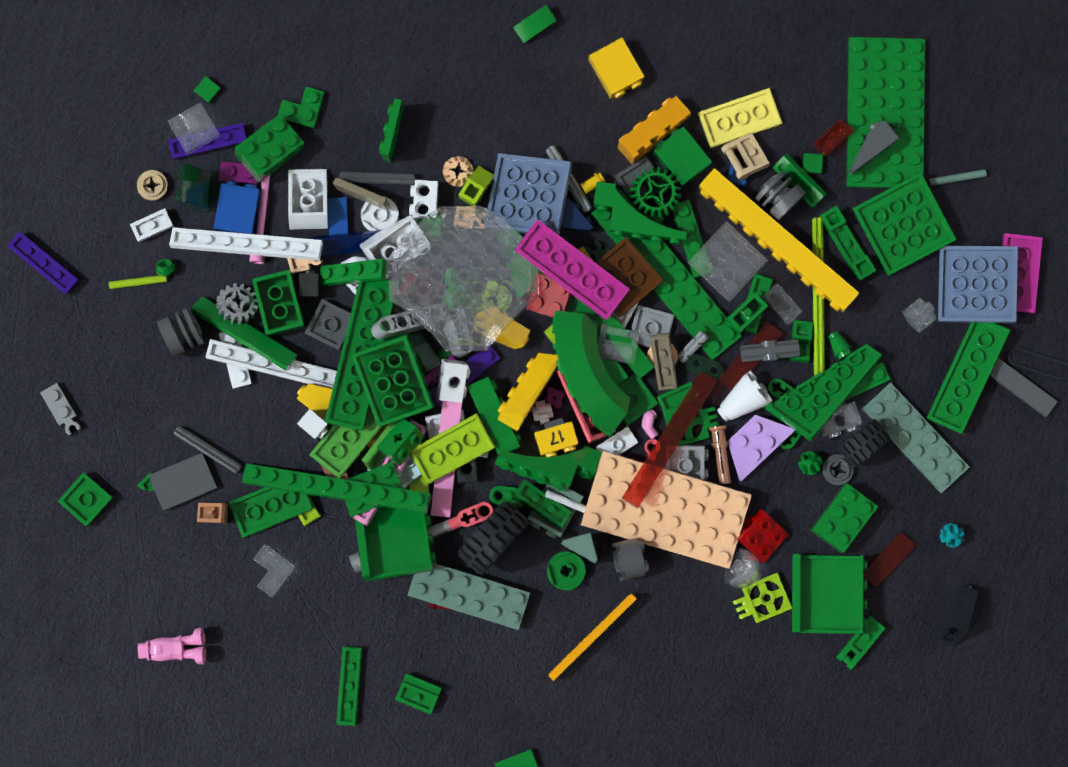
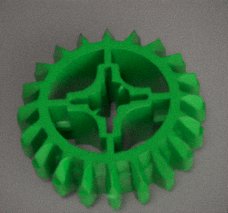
M650 167V174L646 170H642L644 177L637 174L636 178L638 181H632V184L636 187L630 188V192L635 193L630 195V199H636L632 205H640L637 211L641 212L644 209L643 215L645 217L650 212L651 219L654 218L655 213H657L659 219L662 217L661 212L668 216L669 211L667 209L674 212L675 208L673 205L678 206L679 201L676 199L681 198V194L676 193L681 190V187H675L679 182L678 179L672 181L671 179L674 177V174L666 176L668 170L665 169L662 174L660 173V167H657L656 172ZM652 179H660L667 184L657 185ZM646 181L649 191L641 197L640 187ZM653 189L660 191L658 197L651 195ZM670 189L671 199L665 204L662 194ZM654 201L660 207H651L644 202Z

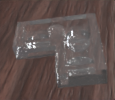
M266 544L261 547L253 558L254 561L268 570L257 587L273 598L296 566Z

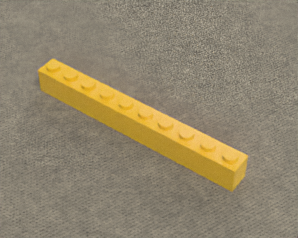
M715 168L699 185L700 194L707 200L711 198L715 202L714 206L719 211H726L729 214L728 218L736 225L740 223L747 235L750 237L752 235L758 239L757 243L762 248H769L773 252L771 255L779 262L781 260L787 264L786 268L791 273H798L802 277L800 280L808 287L810 285L816 289L815 293L820 298H827L831 302L829 305L838 312L840 310L844 312L859 295L858 291Z

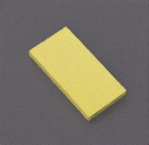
M770 88L698 112L710 149L732 142L747 134H756L782 125Z

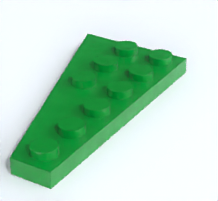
M866 344L849 354L844 360L831 365L826 371H821L798 385L790 393L780 396V399L772 404L769 403L765 406V409L806 439L812 441L879 362L882 354Z

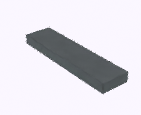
M997 359L989 377L1042 416L1047 417L1058 401L1002 360Z

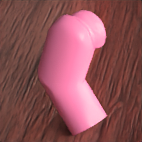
M654 410L646 411L642 419V428L650 439L655 438L659 434L653 427L654 419L657 418Z

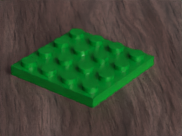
M921 172L852 208L887 276L956 240Z

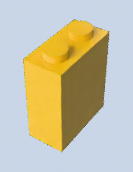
M623 38L589 55L588 60L610 99L613 97L617 99L623 96L629 88L636 89L642 85L644 75Z

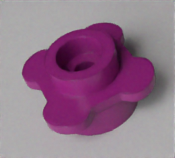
M549 387L547 389V398L544 399L545 404L550 403L556 408H561L565 392Z

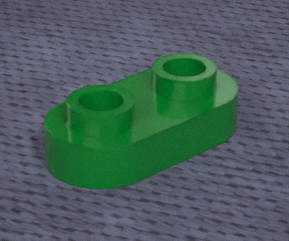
M496 486L490 491V500L495 505H500L503 501H509L516 508L524 506L522 502H517L513 497L518 488ZM501 492L503 498L497 499L495 497L496 493Z

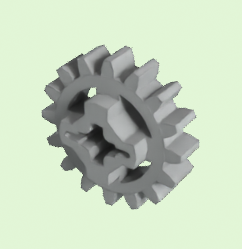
M234 283L233 288L227 285L225 290H220V296H217L218 303L216 309H220L219 315H225V321L229 318L231 319V324L235 320L238 321V324H241L243 319L245 322H248L249 317L254 318L255 312L258 309V301L254 299L256 296L255 292L250 293V287L244 289V284L237 287L236 283Z

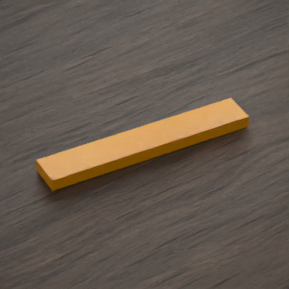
M629 594L548 676L554 681L636 598Z

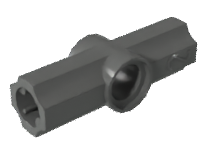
M772 340L760 342V344L740 346L742 363L761 360L762 362L780 360L779 358L800 356L798 340L780 342Z

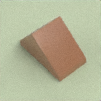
M198 503L197 522L227 524L228 504Z

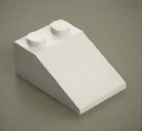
M327 169L288 170V216L290 230L328 229Z
M411 215L374 234L359 245L369 260H387L386 279L432 247Z

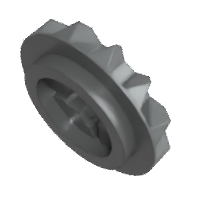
M836 454L826 459L823 464L822 473L826 481L832 485H842L851 479L853 467L843 455ZM839 462H841L840 469L845 473H838L835 478V471L830 467H837Z

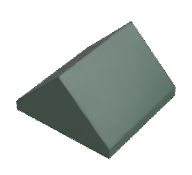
M590 533L563 540L561 543L564 547L592 563H596L597 556Z

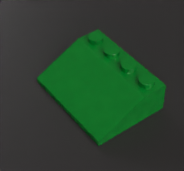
M408 332L351 354L378 427L433 408L434 401Z

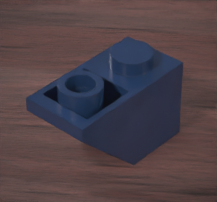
M570 199L565 202L561 229L563 231L592 232V225L594 223L587 215L583 216L580 212V206L575 201L571 202Z

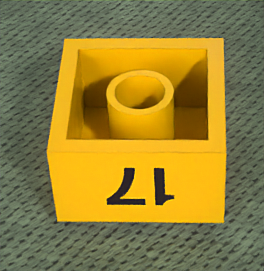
M572 421L534 433L541 457H554L560 451L566 454L575 451V447L578 446Z

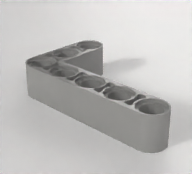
M447 302L383 317L371 329L372 335L376 339L382 340L406 332L411 333L441 325L450 351L455 358L461 359L474 348V343L462 310H449Z

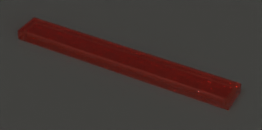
M702 371L700 372L622 496V500L637 509L640 507L716 385L717 380Z

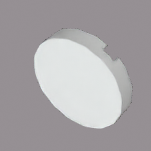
M387 197L385 198L390 205L387 211L367 202L362 207L361 219L363 225L374 234L398 222L399 212L397 206Z

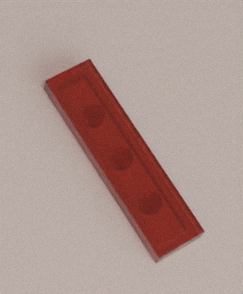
M767 322L749 344H760V342L778 340L782 333ZM739 355L718 380L732 391L743 375L752 370L759 361L742 363L741 355Z

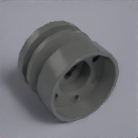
M784 170L771 177L761 187L759 194L755 197L758 202L764 197L767 198L762 204L763 207L770 203L774 205L769 213L777 221L783 218L806 194L798 184L791 189L788 187L792 180L791 177L784 182L782 181L787 174Z
M187 307L182 309L185 318H182L178 311L175 312L176 322H173L169 316L157 320L160 332L173 357L186 352L184 346L186 342L194 349V338L199 346L204 344L201 328L195 316Z

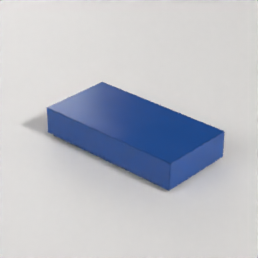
M327 198L329 237L348 236L347 198Z

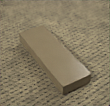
M338 177L333 182L336 189L386 211L390 206L385 197Z
M669 332L650 335L658 390L678 388Z

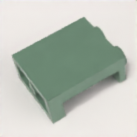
M547 484L542 491L546 494L547 490H550L579 504L583 499V496L571 489H568L567 492L558 491ZM563 505L572 513L561 529L533 510L528 516L529 525L538 530L540 527L547 530L545 534L554 539L557 536L561 538L576 510Z

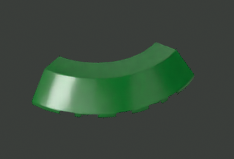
M555 311L552 333L555 334L553 348L556 349V354L558 355L559 360L556 362L559 372L564 374L568 384L566 388L572 399L575 397L578 401L582 413L586 412L592 419L591 423L609 437L626 416L630 397L614 383L603 365L597 344L598 323L584 313Z

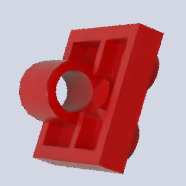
M761 509L755 517L751 516L744 520L742 525L743 531L737 540L759 561L765 563L789 534Z

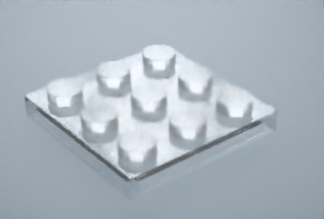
M726 221L688 263L727 301H731L768 260Z

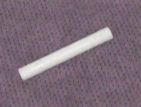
M547 490L545 497L580 512H585L586 505L579 504L574 500Z

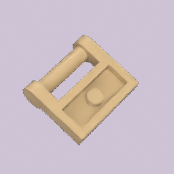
M752 133L736 139L721 148L737 172L736 176L739 181L769 167V161ZM736 148L748 166L743 169L733 152Z

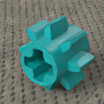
M947 524L940 530L941 543L946 542V545L949 547H957L964 541L963 528H958L957 524Z

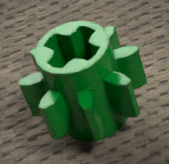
M807 451L800 456L802 461H799L798 465L803 474L814 475L820 471L819 466L823 465V461L817 452Z

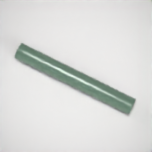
M986 170L929 179V186L986 177Z

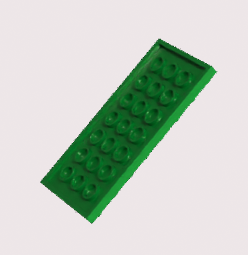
M849 37L846 188L890 189L920 172L923 175L925 39ZM885 120L898 136V140L850 175L848 172L867 134L871 131L869 127L877 121L881 123Z

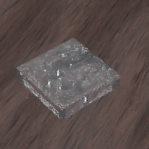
M201 102L168 120L170 127L186 154L220 137Z

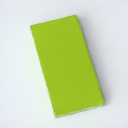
M476 413L416 446L411 456L428 485L496 447Z

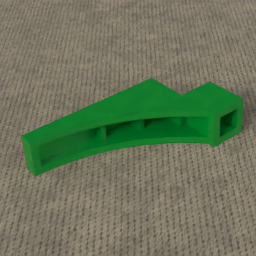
M596 183L593 207L601 212H608V209L612 210L609 232L613 233V236L624 237V234L632 235L633 239L639 240L647 237L651 238V241L654 242L670 240L671 244L681 245V242L686 241L687 232L662 226L636 211L616 190V184Z
M585 445L579 451L554 457L524 456L500 450L495 465L501 469L516 472L522 477L534 479L540 484L550 485L558 491L567 492L574 474L579 475L581 478L592 480L602 452Z

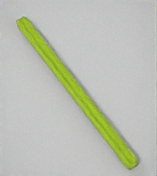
M815 217L812 219V253L823 261V221L821 217ZM813 287L815 376L821 371H825L824 299L815 293L816 289Z

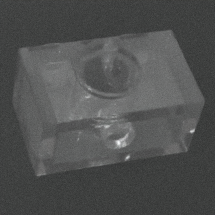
M855 402L843 405L836 411L821 429L823 437L828 435L830 439L839 436V431L847 429V432L858 429L857 425L862 424ZM836 416H841L844 419L843 426H838L835 423Z

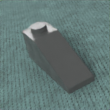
M885 120L881 123L877 121L869 127L871 131L867 134L848 172L850 175L898 140V136Z

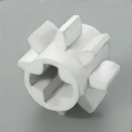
M544 400L535 402L536 407H532L534 420H540L541 425L550 422L549 418L554 417L551 404H545Z

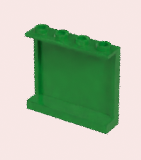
M382 507L378 509L368 526L355 520L361 572L365 582L434 570L433 564L437 562L435 552L431 550V545H434L433 535L429 534L428 527H432L430 515Z
M793 554L792 633L863 634V630H867V618H863V610H867V599H863V591H867V579H863V571H867V560H863V555L821 556Z

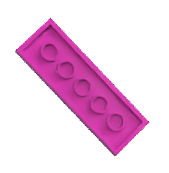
M538 219L514 250L605 320L610 317L630 290Z

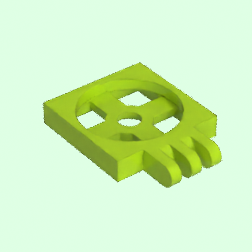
M778 573L741 587L744 597L733 601L734 605L739 603L743 605L736 608L737 612L741 610L746 612L739 615L740 619L753 615L756 623L792 609ZM765 582H773L779 586V589L771 592L767 589ZM757 585L760 595L751 600V590ZM765 594L770 595V601L765 602L763 596ZM783 596L782 605L776 611L773 602L776 598ZM761 604L766 605L769 614H760L754 607Z

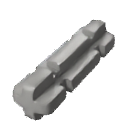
M700 331L695 336L696 338H693L684 347V350L678 354V359L681 362L687 361L702 343L708 339V335L704 331Z

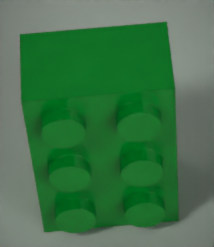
M279 114L235 147V155L259 183L301 152L304 142L282 115Z
M290 270L252 279L265 333L268 337L305 328Z
M846 483L841 487L810 531L839 553H844L878 506Z

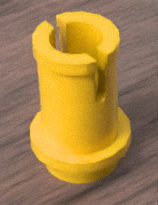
M594 173L595 176L580 183L586 194L596 188L597 182L605 183L601 173Z

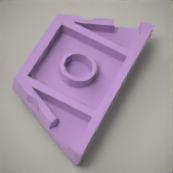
M758 415L751 418L728 440L739 480L743 481L795 430Z

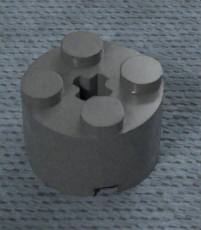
M634 538L612 543V547H616V551H612L615 569L617 573L621 572L622 577H619L620 581L644 576L645 572L649 571L648 563L643 559L642 553L645 552L642 541L638 542Z

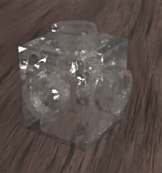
M921 298L917 299L902 312L908 324L919 333L937 319L933 312L935 311L933 305L928 301L924 302Z

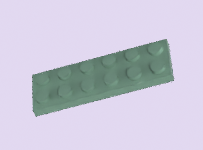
M889 383L862 408L871 419L877 420L890 435L889 439L940 493H943L969 468L965 461L892 383Z
M433 564V571L414 574L407 596L519 630L530 592L440 564Z

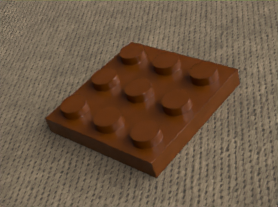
M626 237L596 262L597 265L630 289L613 311L619 318L663 282V279Z

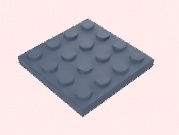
M498 153L484 227L487 229L527 233L538 219L559 235L573 165L572 162Z
M944 246L940 248L938 322L1016 323L1018 246Z

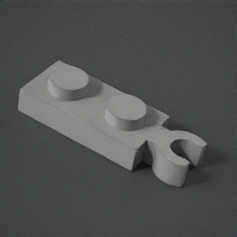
M58 383L40 392L59 426L66 425L65 431L68 435H72L70 431L71 426H76L77 430H81V426L73 421L77 415Z

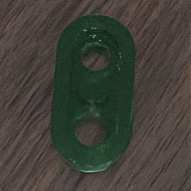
M694 354L686 361L687 370L697 376L716 381L723 375L722 365L709 358ZM695 360L698 361L699 366L694 367L692 365V362ZM712 367H715L717 369L716 374H712L710 372V369Z

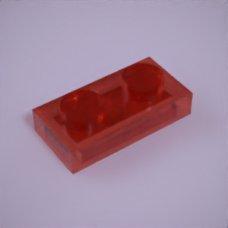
M839 119L812 145L817 151L827 156L854 131L850 125Z

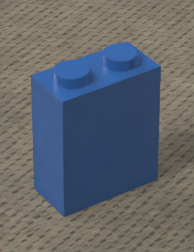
M227 181L226 184L221 183L214 223L215 231L254 234L260 201V190L256 189L257 186L245 184V187L238 186V183Z

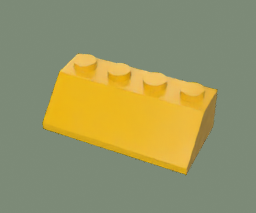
M538 353L535 359L531 357L526 365L528 368L527 372L520 374L516 381L519 383L516 388L512 387L508 393V402L503 401L499 407L498 412H500L498 420L518 431L557 368L556 361L559 360L558 355Z

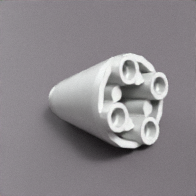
M750 370L743 375L717 410L727 422L729 419L733 420L762 408L773 400L767 393L766 387L762 383L759 384L757 382V377Z

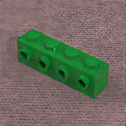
M489 377L467 386L486 430L496 447L497 454H499L500 450L513 452L519 449V444L522 441L518 432L514 433L511 427L498 420L500 415L498 409L503 403L502 397L498 398L495 393L498 388L494 380L490 381Z

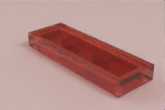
M900 532L869 565L867 571L863 572V577L877 588L915 545Z

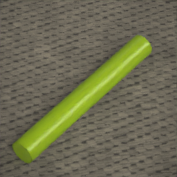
M156 275L109 282V288L116 289L167 282V276Z

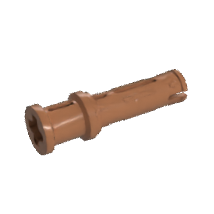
M726 425L709 428V431L712 432L713 440L711 446L715 448L719 484L731 483L726 447H728V441H726L725 436Z

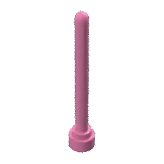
M267 176L261 182L256 235H264L270 176ZM250 255L249 262L265 264V256Z

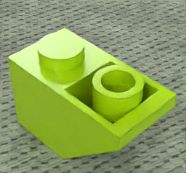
M478 166L460 191L459 199L476 208L491 184L494 175Z

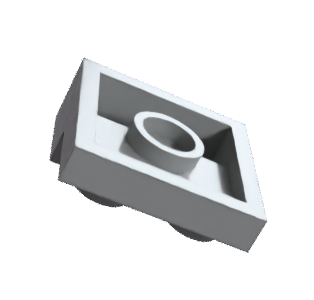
M666 445L665 469L701 480H708V468H704V461H708V449H705L704 445Z

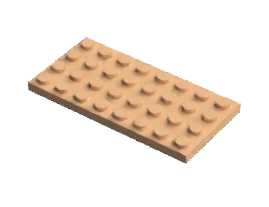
M602 451L581 525L626 539L636 538L638 542L642 541L643 544L729 569L751 494Z

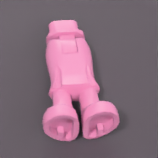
M201 627L196 628L193 634L188 636L161 637L146 640V643H138L139 659L147 658L148 661L183 660L189 658L195 659L197 664H205V647L185 649L184 645H205L204 630Z

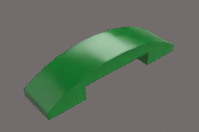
M837 205L821 214L820 217L831 239L859 281L875 272V267L857 243Z

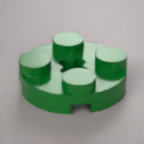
M560 552L549 561L547 576L556 588L572 590L583 581L586 571L585 565L576 554ZM564 565L572 569L568 577L560 572L563 570Z

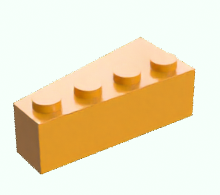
M677 96L673 99L669 97L662 103V107L659 110H653L645 121L639 122L631 132L626 133L618 140V149L633 165L651 150L656 143L664 139L688 119L691 112Z

